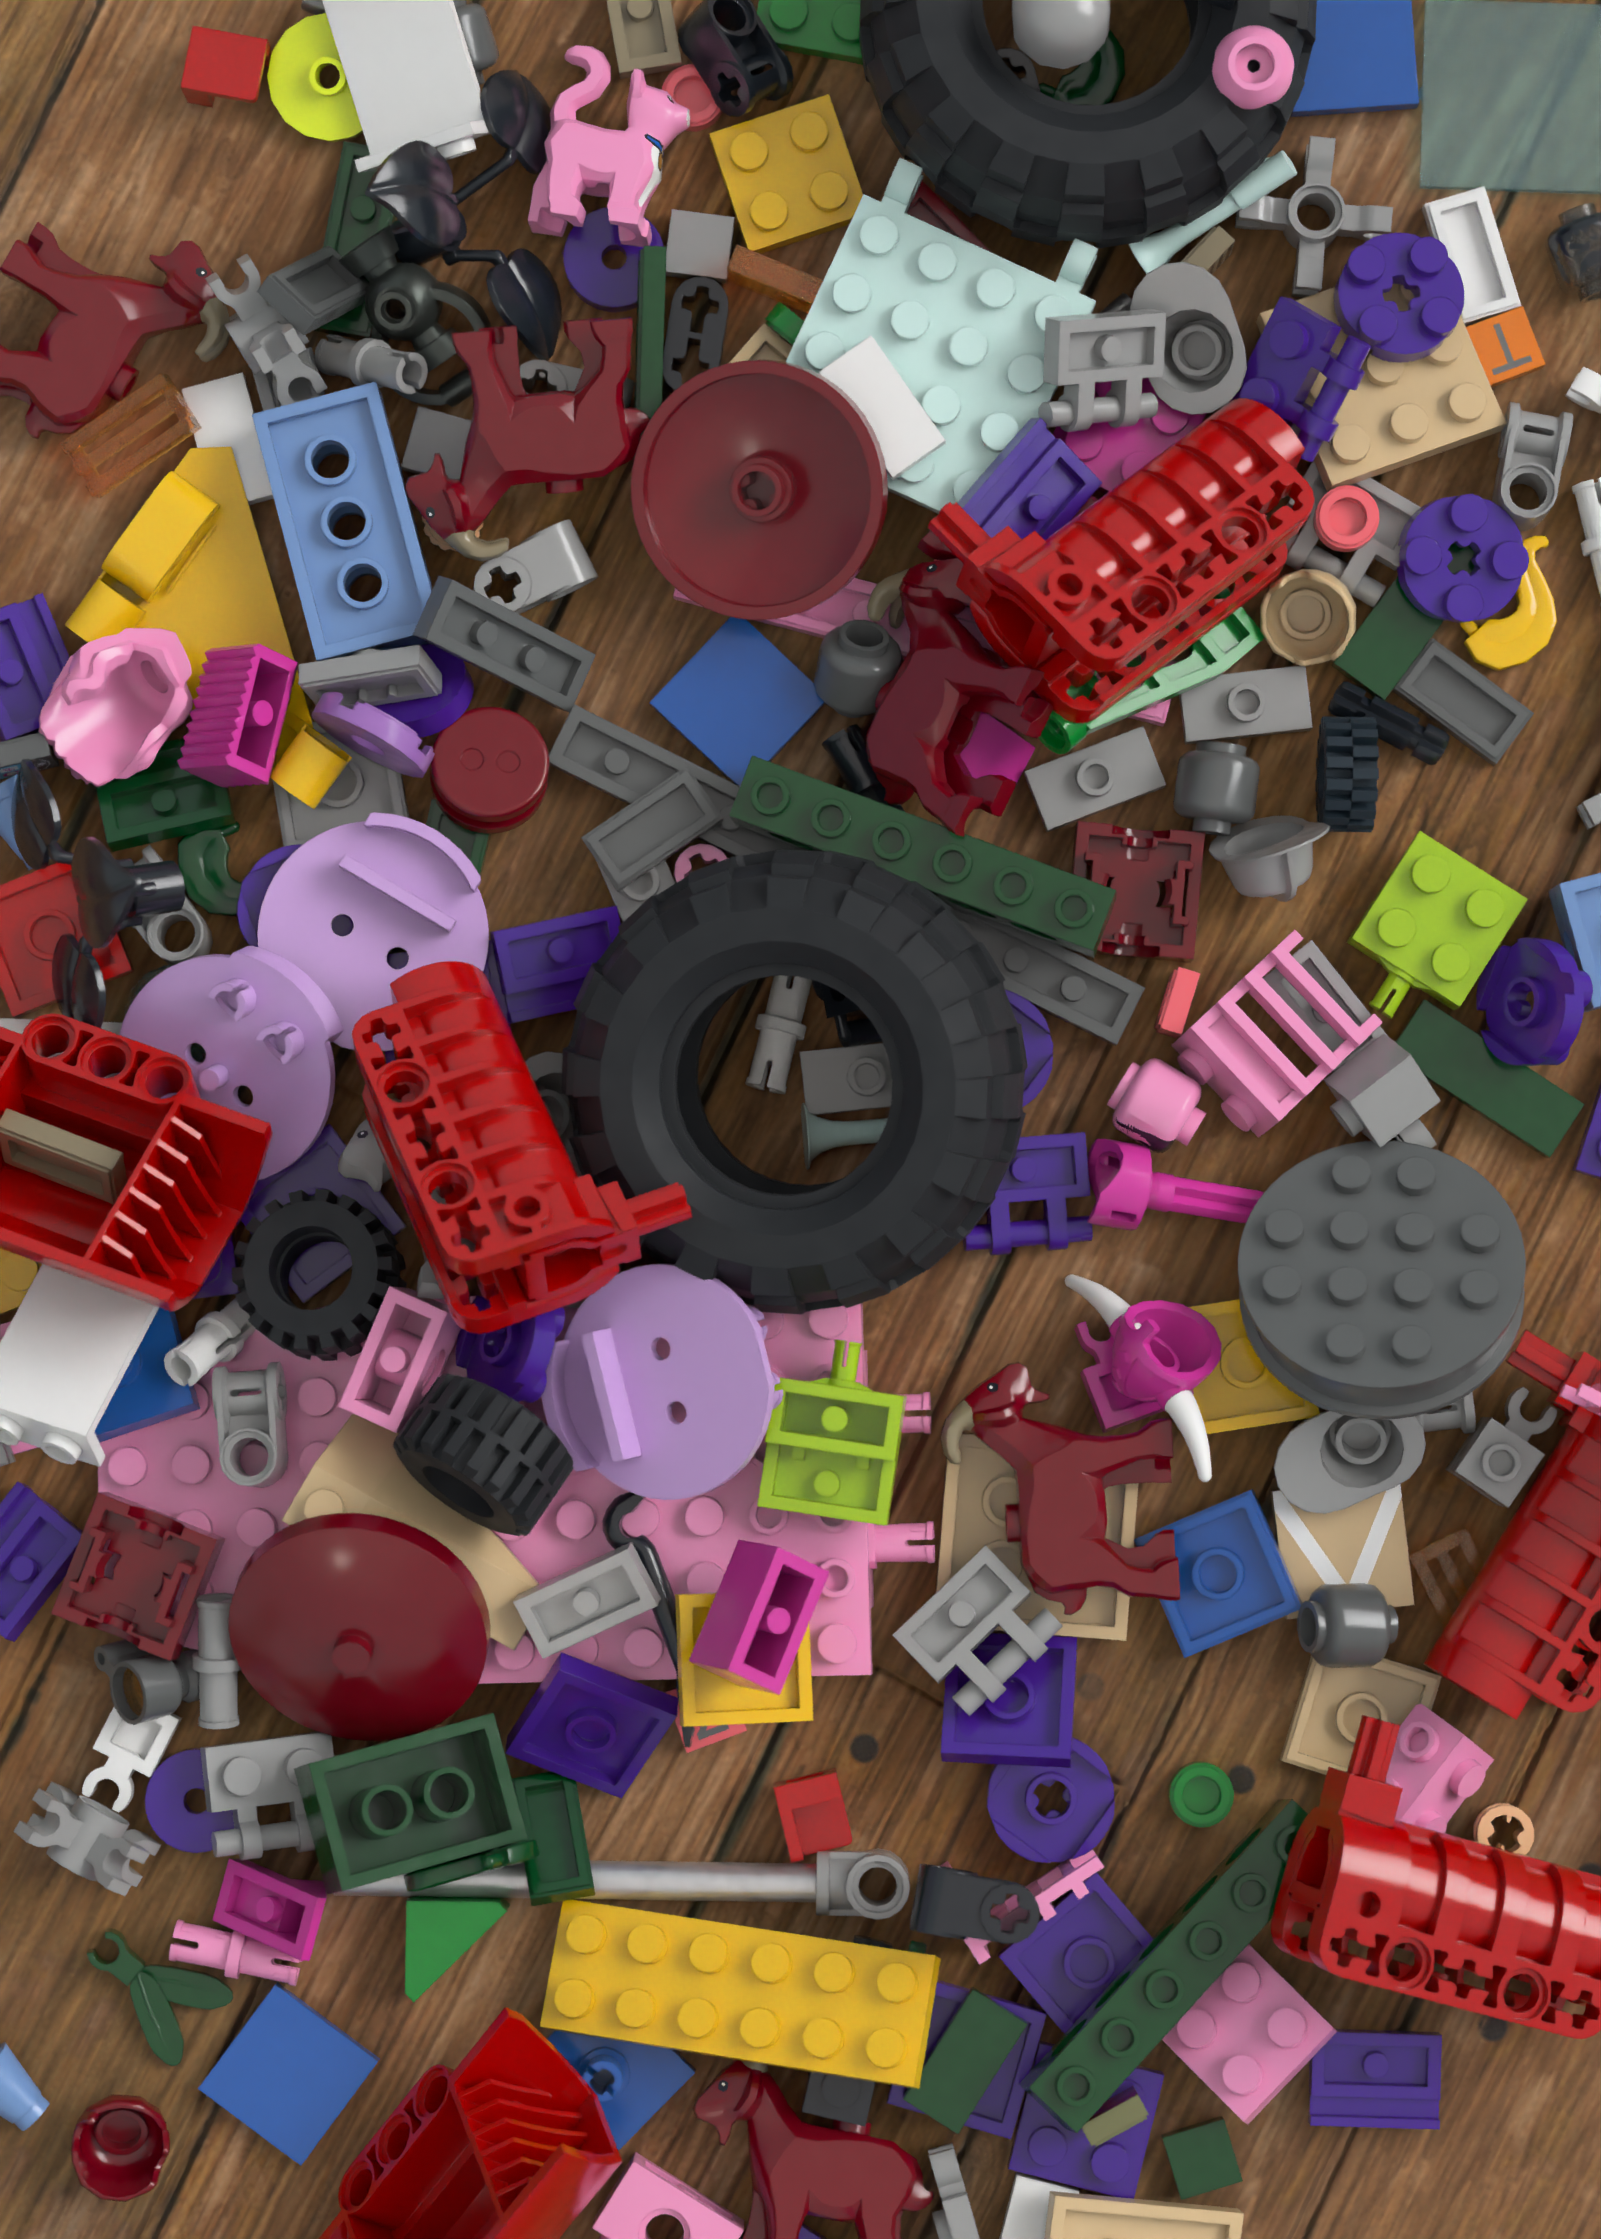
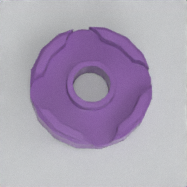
M327 692L322 694L312 712V718L323 730L353 751L377 764L407 776L424 777L435 753L433 752L434 749L427 745L423 749H418L423 741L417 736L418 733L396 718L364 702L362 704L356 701L353 708L349 709L340 705L344 698L342 693Z

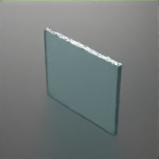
M1425 0L1422 87L1418 90L1419 99L1422 101L1419 189L1473 190L1485 186L1486 191L1601 194V5Z

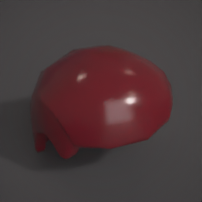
M117 2094L106 2096L84 2110L72 2134L71 2159L80 2185L103 2200L126 2202L150 2192L158 2183L160 2171L170 2151V2133L167 2130V2124L161 2111L141 2096Z

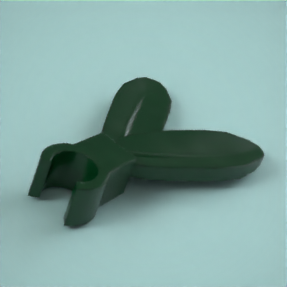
M107 1928L105 1939H111L117 1943L119 1955L113 1960H104L98 1956L96 1949H89L87 1956L90 1963L99 1970L109 1971L125 1985L128 1986L130 1984V1994L134 2008L152 2051L164 2063L170 2066H177L183 2057L184 2038L170 2002L211 2010L231 2003L233 1991L219 1978L204 1972L157 1964L145 1966L146 1962L128 1947L124 1935L118 1930Z

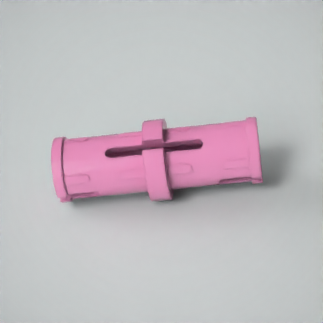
M177 1920L172 1938L197 1942L199 1946L193 1947L179 1943L171 1944L169 1961H181L225 1970V1977L238 1979L240 1973L296 1986L300 1968L277 1964L274 1959L296 1963L302 1961L235 1930L232 1933L185 1923L184 1920Z

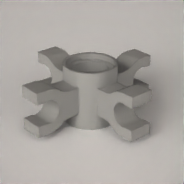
M1310 136L1309 145L1307 144L1305 149L1303 186L1295 191L1291 199L1274 198L1265 195L1246 209H1240L1236 212L1235 228L1281 230L1286 240L1297 249L1292 286L1293 297L1305 298L1321 291L1324 250L1334 241L1336 236L1352 237L1367 241L1376 236L1391 233L1393 207L1345 205L1340 193L1331 186L1336 138ZM1305 205H1317L1328 214L1330 225L1320 231L1309 230L1300 223L1297 210Z
M247 253L236 259L245 273L244 283L239 288L228 289L224 287L216 272L205 278L216 297L236 311L234 315L229 317L230 322L224 326L254 375L260 371L264 374L272 371L273 391L282 406L295 403L288 393L289 384L295 378H307L317 394L328 388L318 371L308 362L301 360L297 355L306 350L304 345L309 342L306 335H302L257 292L261 284L260 275Z
M52 1781L46 1791L38 1788L32 1799L47 1811L46 1816L42 1817L33 1813L28 1823L19 1821L14 1830L27 1843L37 1847L50 1846L46 1854L61 1866L83 1878L98 1881L106 1889L126 1896L131 1885L137 1887L143 1877L129 1866L130 1860L132 1859L144 1864L149 1854L155 1856L161 1846L146 1833L135 1829L127 1830L130 1823L108 1807L82 1795L78 1797L69 1788Z

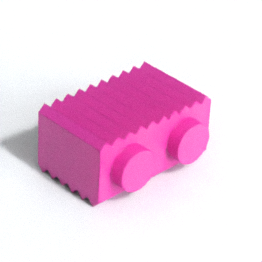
M259 643L211 648L205 652L208 660L202 664L205 673L199 675L200 686L195 688L199 697L192 700L196 709L189 712L192 721L186 724L189 733L183 736L185 744L180 748L183 757L177 760L179 767L220 787L228 788V786L236 787V785L244 787V785L252 786V784L259 786L260 784L268 785L298 662Z

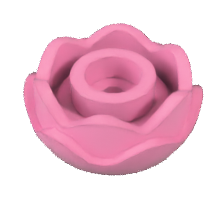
M1246 26L1229 33L1218 44L1215 50L1212 75L1219 91L1236 106L1249 110L1258 109L1278 101L1285 95L1291 85L1294 59L1289 45L1276 32L1263 26ZM1257 61L1260 69L1257 72L1249 71L1247 68L1248 62Z

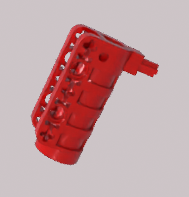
M1362 1715L1347 1771L1328 1767L1319 1800L1320 1805L1319 1807L1315 1806L1306 1816L1292 1844L1271 1919L1270 1931L1274 1943L1281 1951L1302 1961L1314 1963L1317 1967L1342 1978L1574 2039H1587L1596 2035L1601 2030V1876L1395 1820L1403 1788L1386 1783L1385 1780L1400 1725ZM1307 1919L1311 1923L1308 1936H1303L1300 1940L1299 1936L1292 1933V1927L1295 1921L1305 1922ZM1349 1939L1369 1946L1367 1959L1348 1952ZM1395 1947L1414 1952V1965L1412 1966L1403 1961L1393 1959ZM1434 1963L1445 1966L1444 1973L1434 1970ZM1467 1970L1476 1975L1486 1977L1484 1988L1480 1989L1476 1986L1464 1984V1971ZM1514 1978L1530 1983V1997L1508 1989L1510 1979ZM1566 2000L1586 2007L1583 2015H1571L1562 2011Z

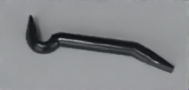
M628 1492L616 1497L606 1509L602 1521L603 1532L606 1540L614 1549L630 1542L633 1543L661 1597L658 1606L652 1608V1611L677 1673L676 1687L679 1703L675 1596L654 1544L643 1534L633 1538L626 1535L622 1529L623 1518L628 1513L634 1512L646 1498ZM682 1726L685 1747L692 1745L695 1726Z

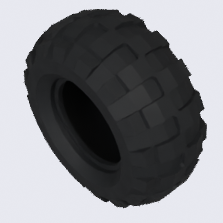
M861 0L859 42L865 79L870 83L882 116L881 123L904 160H913L917 166L922 167L923 172L935 185V193L970 218L975 214H979L1010 229L1012 237L1054 246L1056 241H1074L1075 238L1081 241L1096 242L1098 248L1142 242L1144 236L1177 223L1181 226H1186L1220 205L1231 190L1263 163L1281 138L1304 87L1308 63L1316 38L1317 0H1235L1232 11L1201 0H1184L1190 27L1189 45L1171 72L1153 87L1121 102L1104 105H1076L1055 100L1034 90L1019 79L1004 63L995 49L987 30L982 5L983 0ZM1255 25L1273 30L1287 42L1293 55L1294 70L1291 85L1281 99L1258 109L1249 110L1236 106L1219 91L1214 82L1212 68L1215 50L1221 40L1237 29ZM1253 60L1248 62L1247 68L1251 72H1257L1260 69V65L1257 61Z
M786 848L730 857L692 871L687 877L671 887L648 898L618 926L619 933L602 957L596 963L591 964L573 1004L577 1009V1015L568 1047L563 1048L561 1094L568 1095L573 1137L568 1139L581 1175L590 1173L596 1188L617 1181L625 1200L677 1182L683 1186L687 1203L692 1212V1218L639 1236L640 1252L647 1253L660 1264H675V1267L702 1280L717 1278L731 1288L745 1304L755 1306L761 1312L803 1314L807 1311L840 1306L849 1308L889 1294L926 1270L928 1271L970 1234L996 1199L995 1194L1010 1162L1016 1156L1026 1115L1023 1112L1024 1074L1028 1065L1022 1026L1015 1019L1004 989L1003 981H1005V978L984 943L978 942L951 913L952 907L917 881L907 880L875 865V861L835 851L787 850ZM776 975L798 976L823 983L839 991L854 1002L871 1020L883 1041L889 1058L892 1076V1099L887 1123L877 1144L867 1158L848 1176L842 1179L807 1185L790 1184L768 1178L750 1169L734 1157L718 1139L708 1122L701 1103L698 1084L699 1057L703 1040L713 1018L723 1004L741 987L756 978Z

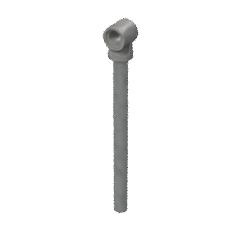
M879 1848L866 1851H817V1864L590 1860L595 1895L577 1899L816 1902V1915L864 1916L879 1920L890 1918L903 1908L908 1900L910 1879L908 1868L902 1859L891 1851ZM524 1862L420 1891H407L404 1875L408 1873L333 1893L334 1896L530 1898ZM880 1867L887 1869L896 1879V1889L886 1899H870L860 1889V1878L864 1872L871 1868Z

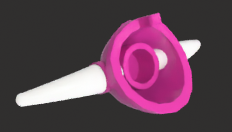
M1068 1275L1065 1278L1066 1286L1085 1298L1098 1311L1109 1326L1110 1334L1115 1339L1112 1348L1113 1361L1111 1367L1113 1376L1111 1381L1115 1389L1130 1399L1158 1402L1163 1411L1171 1416L1182 1433L1192 1455L1198 1478L1202 1482H1208L1212 1478L1209 1442L1200 1409L1193 1395V1389L1212 1373L1221 1359L1222 1343L1215 1327L1202 1314L1182 1304L1156 1300L1142 1301L1130 1306L1106 1287L1080 1276Z

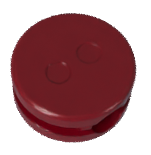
M480 707L465 711L457 721L440 731L433 745L435 755L431 762L430 785L437 805L451 821L469 831L495 834L515 829L535 814L542 804L547 790L549 754L543 737L530 721L508 709Z

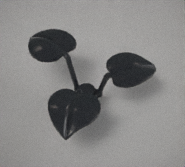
M501 70L487 79L480 99L481 111L488 131L499 145L506 148L502 158L455 193H452L453 175L449 164L442 154L429 143L412 141L397 148L382 162L369 182L365 195L383 205L397 217V220L392 223L391 229L399 251L395 254L402 263H414L421 266L442 257L447 266H452L459 262H489L495 267L488 271L486 284L496 310L507 326H517L518 338L539 360L549 361L554 354L559 335L562 307L558 286L545 264L532 252L522 248L512 251L508 257L500 250H460L459 248L461 241L465 239L467 234L465 219L457 208L460 203L511 167L516 159L531 174H539L546 163L544 143L551 130V110L539 90L525 76L519 74L517 70Z
M29 758L22 759L14 785L11 805L12 829L16 845L23 859L34 870L45 869L50 858L57 863L72 865V881L77 893L78 918L83 933L79 943L72 934H63L56 944L52 960V984L55 998L62 1015L101 1028L106 1008V988L99 964L91 954L93 948H104L110 944L117 932L127 927L142 925L143 916L180 911L185 901L183 876L178 865L172 860L134 865L131 858L116 860L108 849L94 837L80 839L74 853L65 851L57 842L61 834V818L55 798Z

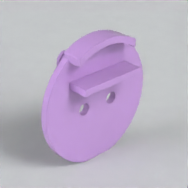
M370 813L366 821L344 824L313 837L293 852L282 864L273 877L262 902L258 920V947L273 952L295 964L320 987L335 1009L343 1026V1032L333 1042L342 1048L354 1050L352 1031L355 1023L363 1015L393 1004L390 983L400 976L419 967L445 961L469 963L484 972L488 955L489 929L486 908L478 889L481 877L461 849L437 830L404 816L388 813ZM339 915L349 916L353 921V930L346 936L336 935L332 930V922ZM394 948H402L409 955L407 965L401 969H394L388 965L387 955ZM384 1033L373 1036V1042H377L382 1051L393 1050L392 1040H388Z
M247 946L233 952L231 955L211 954L187 959L156 975L143 987L130 1005L119 1035L177 1055L185 1060L192 1070L201 1099L270 1123L273 1134L258 1180L282 1171L301 1158L315 1143L328 1120L335 1093V1063L330 1043L335 1041L343 1032V1026L335 1009L320 987L304 971L285 958L259 947ZM193 1043H198L205 1049L206 1058L204 1062H198L192 1057L191 1046ZM241 1085L248 1087L252 1091L253 1101L251 1105L244 1104L239 1099L238 1089ZM177 1093L167 1094L161 1097V1099L170 1098Z
M668 1263L645 1265L617 1274L600 1290L588 1296L571 1320L564 1340L554 1343L552 1356L546 1369V1387L541 1395L548 1427L557 1435L572 1457L574 1463L572 1465L574 1467L573 1470L578 1472L596 1468L603 1476L619 1487L636 1495L660 1500H678L698 1496L722 1486L735 1477L747 1465L759 1448L767 1431L772 1410L778 1407L784 1395L783 1390L774 1391L775 1384L781 1382L780 1378L774 1372H771L764 1344L768 1331L767 1326L760 1327L758 1321L765 1319L764 1314L755 1307L747 1306L731 1288L717 1278L702 1280L675 1267V1264ZM660 1338L666 1339L670 1345V1354L666 1359L661 1358L656 1351V1344ZM677 1401L682 1403L686 1409V1417L682 1423L676 1421L672 1415V1407Z

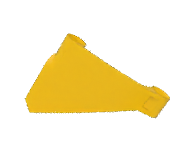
M232 447L190 448L176 469L170 471L155 488L113 546L101 566L103 572L69 617L65 626L86 642H91L105 636L117 635L126 628H162L176 632L191 664L192 674L187 680V686L192 698L195 699L199 697L195 689L200 686L199 675L205 673L202 664L208 661L205 652L211 648L259 643L294 661L295 659ZM297 670L270 778L300 801L315 809L352 757L314 729L304 691L298 684L299 673Z

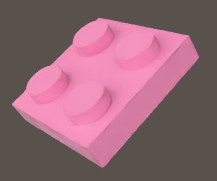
M1248 1944L1162 2040L1248 2125L1338 2031Z

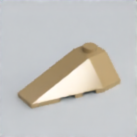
M352 1414L313 1465L281 1521L292 1525L321 1515L360 1513L390 1518L425 1532L450 1549L469 1569L479 1584L489 1611L490 1638L512 1650H516L527 1628L513 1601L518 1594L540 1584L499 1536L495 1535L490 1529L457 1513L415 1480L407 1471L393 1447V1442L399 1433Z

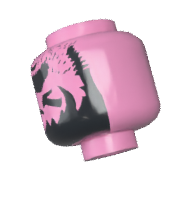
M1157 1058L1147 1060L1142 1066L1132 1062L1107 1103V1106L1115 1110L1112 1120L1114 1127L1139 1144L1147 1146L1155 1153H1164L1169 1150L1175 1140L1187 1146L1207 1114L1196 1107L1201 1097L1200 1084Z

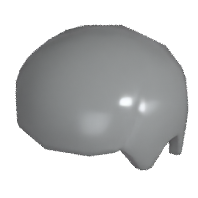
M1012 0L1015 42L1025 54L1039 65L1066 69L1088 62L1105 43L1110 22V0Z

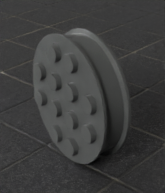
M1363 1141L1341 1145L1317 1153L1296 1164L1272 1183L1259 1198L1244 1226L1238 1253V1279L1240 1284V1311L1248 1340L1263 1365L1279 1382L1304 1400L1323 1409L1342 1415L1367 1419H1399L1436 1411L1462 1399L1481 1386L1502 1364L1515 1342L1523 1317L1526 1260L1522 1234L1515 1216L1497 1189L1472 1167L1441 1151L1399 1141H1388L1380 1148L1373 1141Z

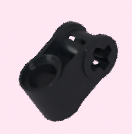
M703 0L681 23L678 30L680 47L684 54L692 61L709 88L715 104L722 112L730 117H740L750 112L758 101L763 99L777 101L789 95L793 88L794 80L792 66L788 57L777 46L759 18L751 0ZM765 65L772 66V69L764 72ZM738 89V95H731L732 91Z
M920 1864L910 1930L950 1938L968 1939L970 1937L1005 1944L1021 1942L1036 1930L1040 1919L1039 1906L1034 1895L1024 1885L1013 1881L978 1876L976 1872ZM1006 1894L1017 1895L1019 1907L1028 1910L1026 1920H1015L1012 1930L1001 1929L999 1917L990 1915L992 1904H1003Z

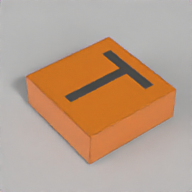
M1523 306L1466 327L1491 388L1543 369L1546 365Z

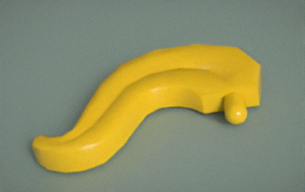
M1532 536L1523 540V546L1528 552L1529 564L1526 572L1522 575L1520 586L1515 594L1517 600L1515 612L1506 618L1488 619L1480 628L1473 621L1460 622V626L1470 636L1463 643L1474 662L1495 671H1501L1525 664L1548 644L1557 623L1554 598L1535 560L1536 551L1548 547L1549 540L1546 536Z

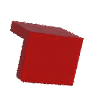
M193 25L181 82V89L187 102L213 107L214 97L255 103L259 95L264 66L269 67L272 50L268 39Z
M836 1768L773 1783L791 1863L802 1861L804 1856L817 1853V1851H826L851 1844L852 1834Z

